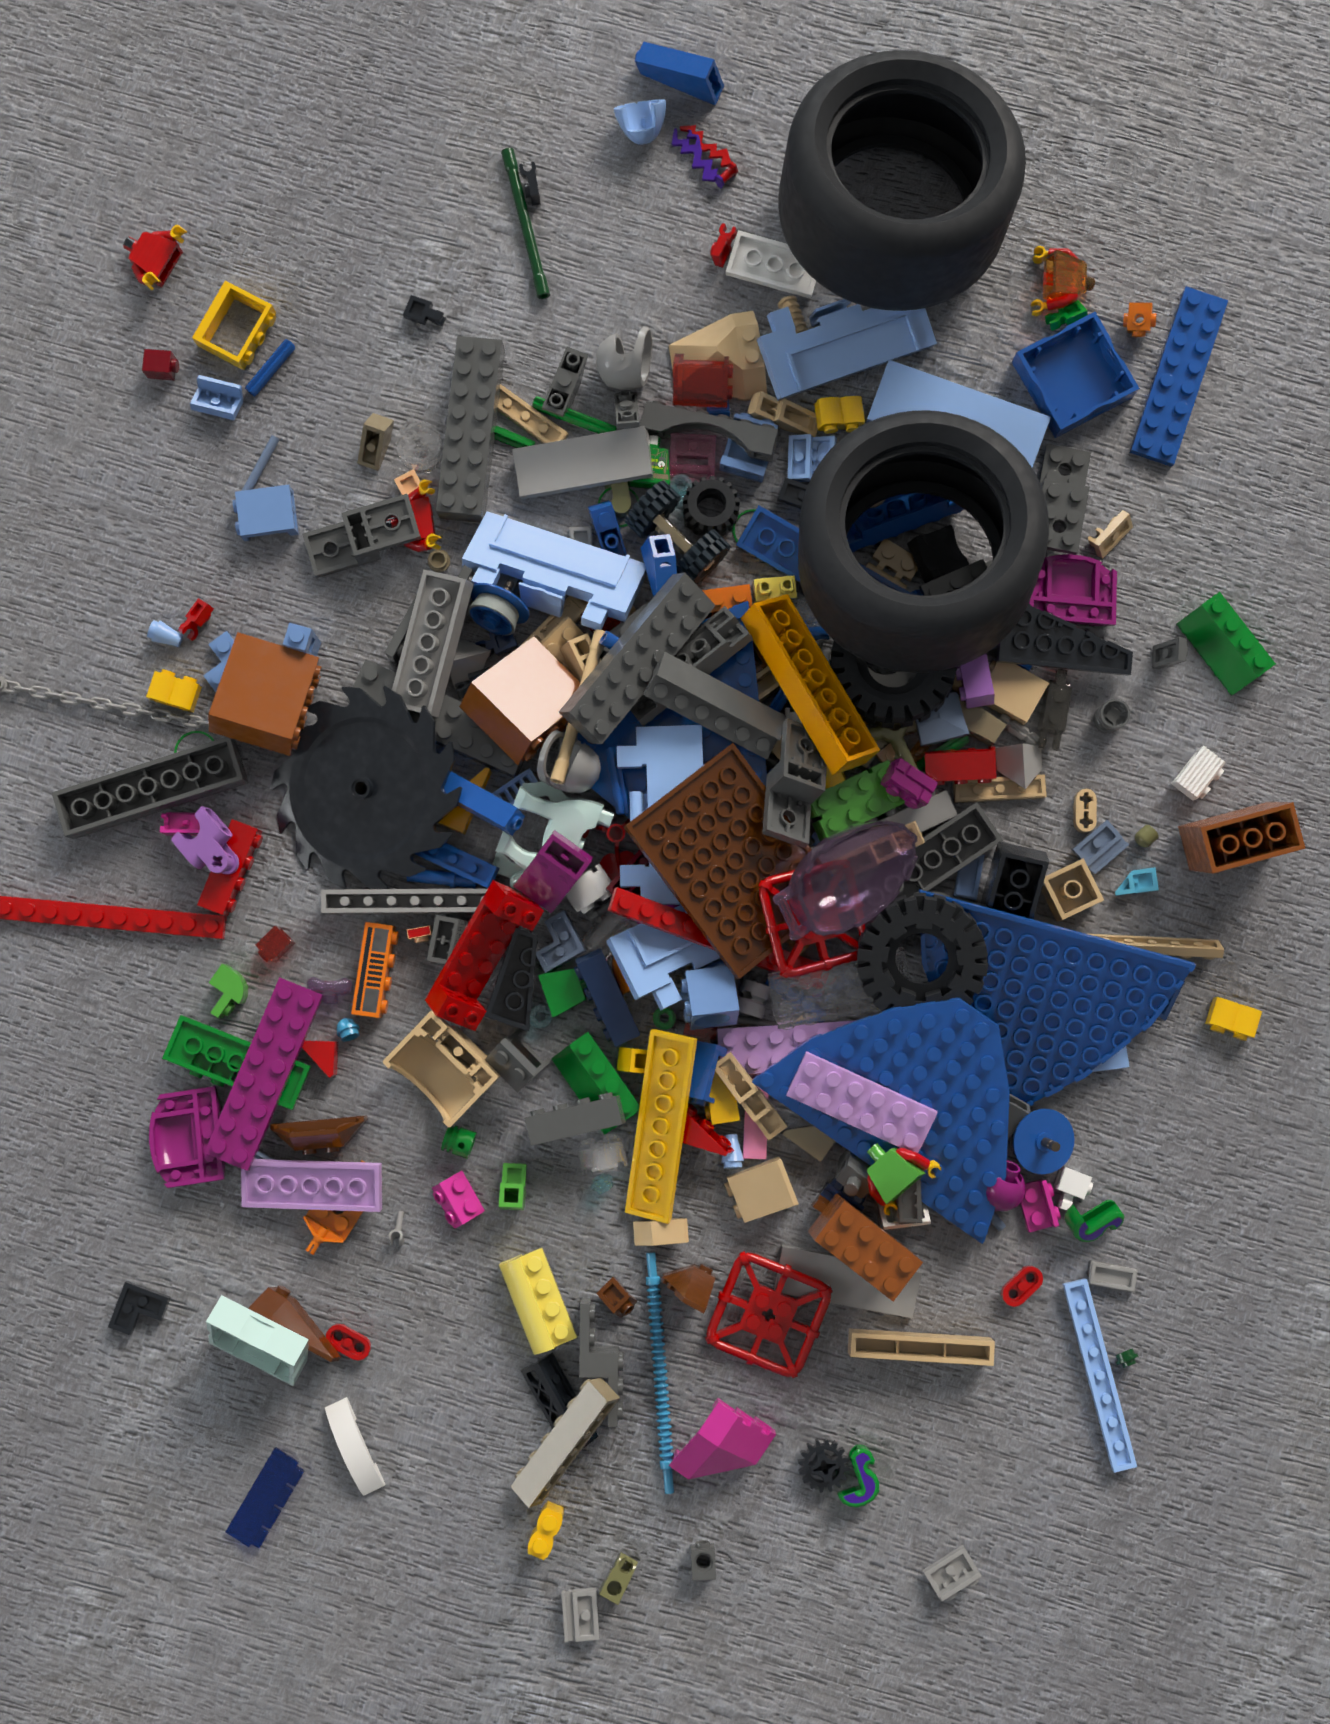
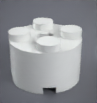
M600 863L595 865L596 871L590 868L584 872L566 894L567 899L576 912L581 910L584 914L594 907V901L599 898L603 901L612 895L606 891V887L612 881Z

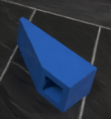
M607 500L588 506L600 548L626 557V549L612 503Z
M670 534L648 536L640 548L653 597L672 574H677L676 555Z

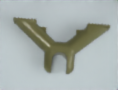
M880 722L878 726L868 729L875 741L882 739L891 743L895 751L894 759L902 758L917 768L903 738L908 727L901 728L900 726L899 730L891 731L889 728H881L882 722Z

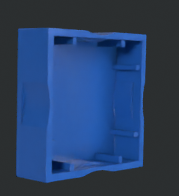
M1096 312L1068 325L1061 332L1045 337L1016 352L1012 360L1013 366L1040 413L1051 417L1048 427L1054 438L1132 399L1140 389L1125 362L1115 351L1111 338Z

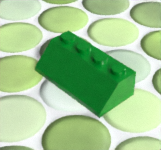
M1220 591L1176 624L1231 696L1276 664Z
M589 1032L551 1058L579 1100L589 1097L591 1102L599 1100L598 1095L612 1092L613 1096L620 1095L625 1121L639 1111V1102ZM617 1126L601 1129V1131L605 1135Z

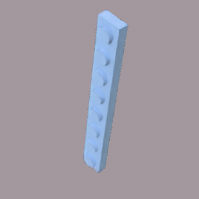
M1086 1278L1064 1283L1062 1285L1112 1471L1116 1473L1137 1467L1088 1281Z

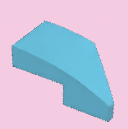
M1156 868L1131 871L1115 891V896L1159 891Z

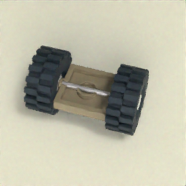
M664 480L647 490L646 494L639 498L640 500L633 505V508L630 509L625 517V523L640 538L649 536L655 530L660 535L670 534L673 548L684 555L678 562L679 564L676 565L677 574L686 573L696 585L703 581L718 566L731 548L715 530L709 531L708 534L706 533L693 545L667 519L675 510L674 508L678 506L681 496Z

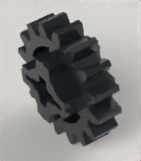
M816 1438L814 1446L807 1443L808 1451H800L804 1459H798V1464L803 1466L798 1471L800 1475L805 1474L802 1479L804 1483L810 1481V1489L813 1490L818 1486L820 1493H822L824 1487H827L829 1492H832V1485L835 1484L840 1488L839 1480H847L843 1472L850 1471L849 1466L844 1464L849 1461V1458L845 1455L842 1456L845 1452L843 1447L837 1449V1441L834 1440L830 1445L828 1438H824L823 1443H820L818 1438ZM824 1450H829L833 1452L835 1455L830 1456L826 1454ZM816 1452L813 1461L809 1462L810 1457ZM825 1460L826 1469L822 1470L821 1461ZM838 1469L836 1475L831 1477L834 1470ZM812 1475H819L823 1480H818Z

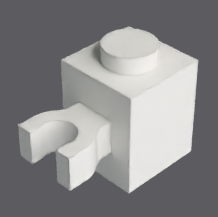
M1064 1166L1061 1167L1053 1185V1188L1063 1191L1057 1207L1067 1210L1072 1205L1074 1196L1085 1199L1086 1195L1089 1196L1093 1187L1092 1177Z

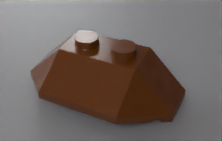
M368 1116L270 1124V1129L295 1151L302 1150L303 1155L315 1154L317 1149L326 1148V1152H338L340 1147L346 1146L368 1120Z

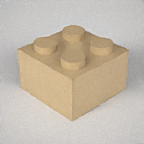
M1084 858L1045 876L1041 891L1056 922L1104 901Z

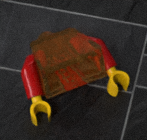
M1037 246L1034 249V254L1041 255H1034L1032 261L1036 264L1044 261L1043 299L1046 302L1043 303L1041 300L1036 299L1031 303V307L1038 305L1041 308L1040 310L1032 311L1033 316L1041 315L1044 309L1050 311L1064 308L1076 302L1078 297L1085 294L1086 290L1091 291L1094 288L1095 279L1087 276L1086 262L1080 260L1070 249L1050 248L1046 251L1043 246Z

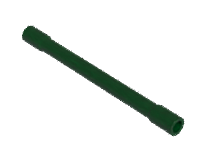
M505 148L501 151L524 237L537 298L545 299L550 296V291L543 272L518 172L515 152L513 148Z

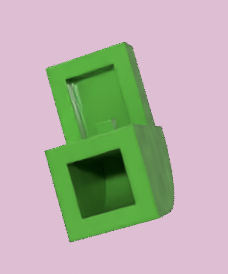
M221 964L209 981V984L224 993L210 1012L217 1018L228 1017L235 1008L234 1002L245 1004L248 997V985L245 978L229 965Z
M503 1163L499 1209L524 1210L527 1164Z

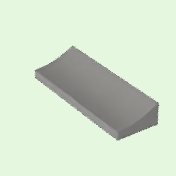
M645 426L512 449L519 497L522 500L653 477L649 434Z
M423 569L392 690L402 696L407 709L420 713L421 707L426 706L433 717L439 718L474 585L466 579Z
M781 1244L778 1263L784 1266L785 1264L791 1265L792 1269L819 1279L828 1286H831L833 1293H831L830 1303L913 1318L918 1289L923 1274L920 1270L916 1271L893 1302L831 1253ZM776 1273L773 1290H775L781 1276L779 1273ZM788 1277L781 1293L801 1297L817 1289Z

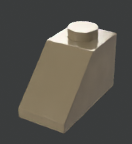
M373 413L365 421L357 464L379 471L391 441L394 420Z
M813 1125L784 1129L781 1134L820 1162L835 1143V1140Z

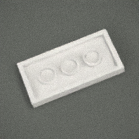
M738 230L726 269L727 276L811 299L816 280L798 263L788 244Z

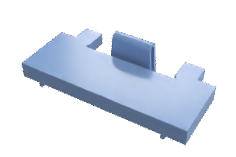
M843 299L816 308L809 316L812 327L820 326L797 334L789 307L770 312L767 318L772 333L760 336L757 339V343L777 401L887 363L888 360L893 361L933 347L937 342L926 309L891 311L870 308L862 311L861 305L858 304L847 308L852 302Z
M888 360L866 423L883 416L907 411L930 410L961 415L988 426L1002 435L1019 450L1031 467H1033L1051 417Z
M488 511L462 557V567L465 565L471 568L473 572H476L471 581L474 585L477 583L496 585L500 578V573L523 580V583H519L521 600L527 607L561 618L566 595L587 601V607L581 617V625L595 630L602 629L607 617L623 622L626 621L647 576L645 564L631 559L630 555L625 557L509 519L506 514L500 516Z
M702 725L636 727L637 746H617L618 769H636L647 766V794H643L640 791L629 792L630 821L703 766ZM650 862L649 867H645V864L620 865L621 888L640 887L642 897L663 905H681Z
M682 905L674 908L687 913ZM642 923L612 936L606 941L634 999L637 1000L652 993L660 1011L682 1000L672 978L668 974L691 963L693 965L691 970L726 966L715 950Z

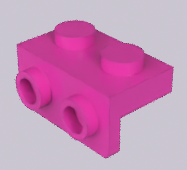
M462 1170L432 1187L435 1201L442 1206L447 1222L454 1228L465 1224L485 1211Z

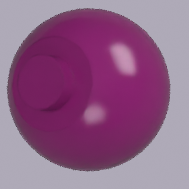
M1007 1160L1005 1181L997 1178L994 1186L987 1187L986 1196L990 1204L996 1207L995 1211L1005 1212L1012 1210L1024 1198L1025 1182L1019 1173L1020 1167L1012 1161Z

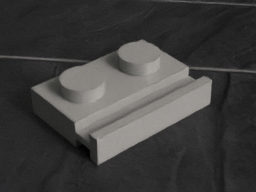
M597 1588L573 1589L572 1591L562 1590L565 1643L568 1641L600 1640Z

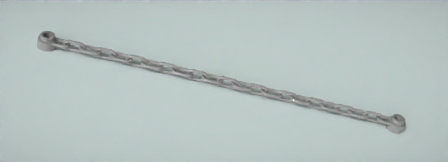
M0 676V695L6 693L17 694L22 691L29 693L33 698L43 700L54 697L59 698L65 704L79 705L80 703L90 704L93 709L108 711L113 708L120 710L124 715L134 717L145 714L150 715L153 720L161 722L177 720L181 721L184 726L200 728L202 725L209 726V722L203 721L202 717L185 714L180 717L173 715L169 710L155 708L152 711L143 710L138 704L123 703L122 705L112 704L109 699L93 697L91 700L84 699L80 694L64 691L61 694L52 693L47 687L32 686L31 688L21 687L18 682L9 681ZM10 684L16 685L14 686L15 691L10 690ZM34 689L47 691L44 692L46 696L35 695L36 690ZM65 695L76 696L74 700L77 702L64 700L67 699ZM95 700L108 702L105 703L107 708L95 706L97 705ZM125 706L138 708L135 709L137 713L126 712L128 708ZM156 712L167 713L166 718L168 719L155 717L158 716ZM186 717L199 719L196 721L198 725L186 723L188 722Z

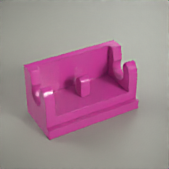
M166 812L161 814V818L164 819V825L160 826V833L166 836H174L177 832L190 834L191 836L198 835L200 824L195 817V813Z

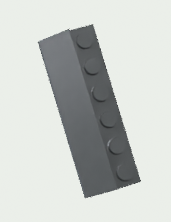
M724 606L694 631L674 657L709 675L740 649L744 648L753 638L738 622L736 617ZM642 695L630 711L644 726L667 707Z
M663 652L643 695L767 760L777 740L781 739L783 722L786 716L671 654Z

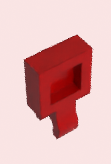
M725 223L721 224L718 240L713 243L710 251L715 266L721 268L724 267L732 249L731 243L737 236V229L734 226L731 232L725 233L727 230Z
M198 598L186 614L187 620L180 625L178 631L185 634L190 629L187 638L192 641L195 640L198 636L197 627H201L210 619L214 608Z

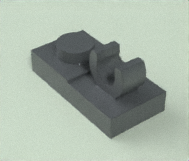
M1179 637L1154 645L1152 668L1161 669L1185 662L1188 654L1187 638Z

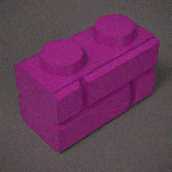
M898 758L889 764L886 774L880 782V785L886 788L888 794L895 797L899 796L905 800V805L912 809L926 806L938 784L902 758Z

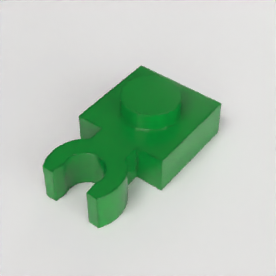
M1077 300L1064 308L1058 309V313L1047 314L1045 322L1046 325L1050 324V330L1054 331L1063 324L1068 326L1087 316L1088 311Z

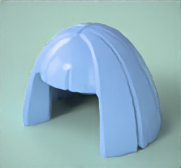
M666 100L638 101L637 104L633 102L615 107L614 113L624 134L632 142L639 145L648 144L655 140L664 122Z

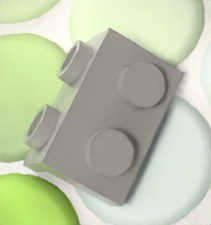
M963 1545L923 1569L925 1576L941 1602L954 1599L958 1595V1591L965 1587L970 1588L974 1586L982 1576Z

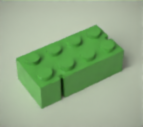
M889 760L825 789V792L811 804L810 819L818 816L822 818V820L812 823L820 842L829 840L904 804L905 800L899 796L895 797L888 794L886 788L880 785L890 764Z

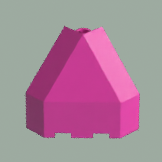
M717 1398L712 1405L713 1410L699 1431L681 1451L678 1449L674 1451V1458L669 1466L689 1480L756 1465L775 1437V1429L758 1417L752 1418L738 1407L734 1409Z

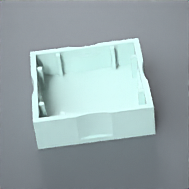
M221 1295L206 1321L207 1330L210 1333L208 1335L209 1344L294 1386L308 1359L309 1339Z

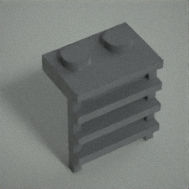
M520 1028L507 1039L504 1038L485 1058L517 1093L552 1061L549 1057L543 1061L518 1036L523 1031Z

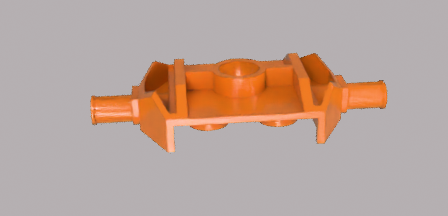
M309 1209L303 1219L311 1231L313 1239L305 1250L307 1252L311 1250L310 1254L314 1255L319 1245L323 1242H345L363 1211L336 1213L334 1210Z

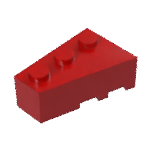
M988 746V749L967 748V750L926 751L925 773L938 783L937 785H944L945 781H954V784H968V780H978V783H991L992 779H996L995 746Z

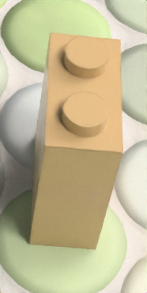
M992 660L989 669L995 697L994 704L986 706L1000 714H1006L1011 717V720L1025 725L1049 683L1016 664Z

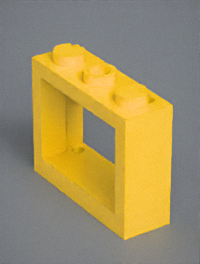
M224 281L192 339L198 347L245 370L246 366L252 363L257 347L263 344L266 331L275 323L277 313L272 304ZM234 299L262 313L238 356L210 343Z

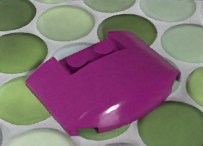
M1060 554L1045 557L1029 604L1072 624L1115 626L1117 571L1114 569L1109 571L1101 565L1103 562L1082 555Z
M216 1086L160 1094L157 1098L160 1102L155 1112H152L150 1119L149 1145L153 1164L157 1173H160L161 1177L165 1180L166 1183L164 1185L167 1188L225 1180V1162L204 1153L220 1117L221 1108Z

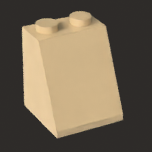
M775 1157L727 1176L728 1182L724 1184L729 1197L734 1195L737 1204L733 1205L737 1218H742L744 1223L799 1204L780 1157Z

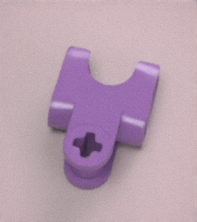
M201 806L195 813V817L200 824L198 835L192 838L190 834L177 832L172 837V842L190 864L197 869H202L206 865L214 873L233 874L239 867V858L226 844L233 836L232 832L212 809Z

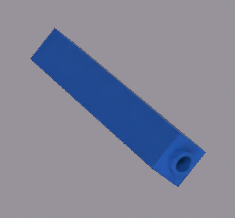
M450 772L444 786V791L449 793L458 787L463 788L458 803L459 807L511 836L522 826L525 816L517 807L461 776Z

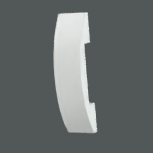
M345 1397L326 1406V1415L340 1453L362 1495L364 1496L385 1486L386 1484L379 1468L373 1462L355 1420L357 1418L348 1398Z

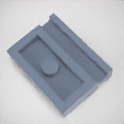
M1105 820L1071 851L1079 860L1084 858L1091 874L1095 875L1128 847L1129 844L1125 842L1108 820Z

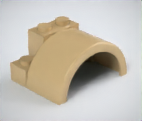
M430 1011L383 1060V1064L388 1069H393L405 1076L432 1101L441 1113L443 1123L447 1127H451L500 1077L497 1071L485 1060L487 1055L456 1025L450 1026L444 1019L437 1017L433 1011Z

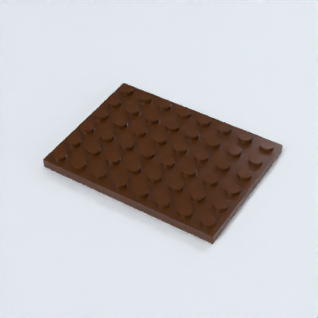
M732 743L627 823L624 829L734 977L740 979L773 952L769 934H766L765 931L767 925L759 897V882L769 876L798 869L802 865L811 866L821 862L809 845L802 848L762 834L766 787L735 744ZM783 815L784 819L788 823H791L786 815ZM828 871L809 876L813 894L826 889L832 878ZM800 878L772 885L791 899L804 896ZM838 885L833 892L834 901L844 894ZM769 894L776 925L789 922L790 917L787 905ZM812 912L813 916L810 917V921L817 916L815 912ZM792 928L778 931L781 945L794 935Z

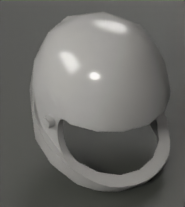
M643 326L639 332L634 349L625 354L623 343L618 333L610 335L599 345L596 352V368L600 378L607 387L617 390H634L645 386L652 358L651 330Z
M555 730L549 734L539 754L537 764L538 778L547 785L568 793H583L589 790L599 779L601 771L599 756L586 743L581 744L579 740L574 743L564 784H556L550 781L552 771L549 775L546 772L547 755L551 745L557 738H559L560 752L565 735L564 732Z

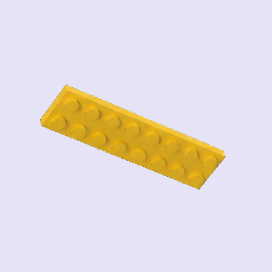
M657 1029L650 1030L625 1213L666 1224L670 1223L672 1219L697 1038Z

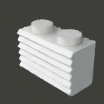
M1202 746L1196 750L1171 784L1192 801L1199 797L1203 799L1211 789L1208 787L1210 782L1218 780L1223 774L1224 770L1222 767L1226 762L1211 752L1210 749Z

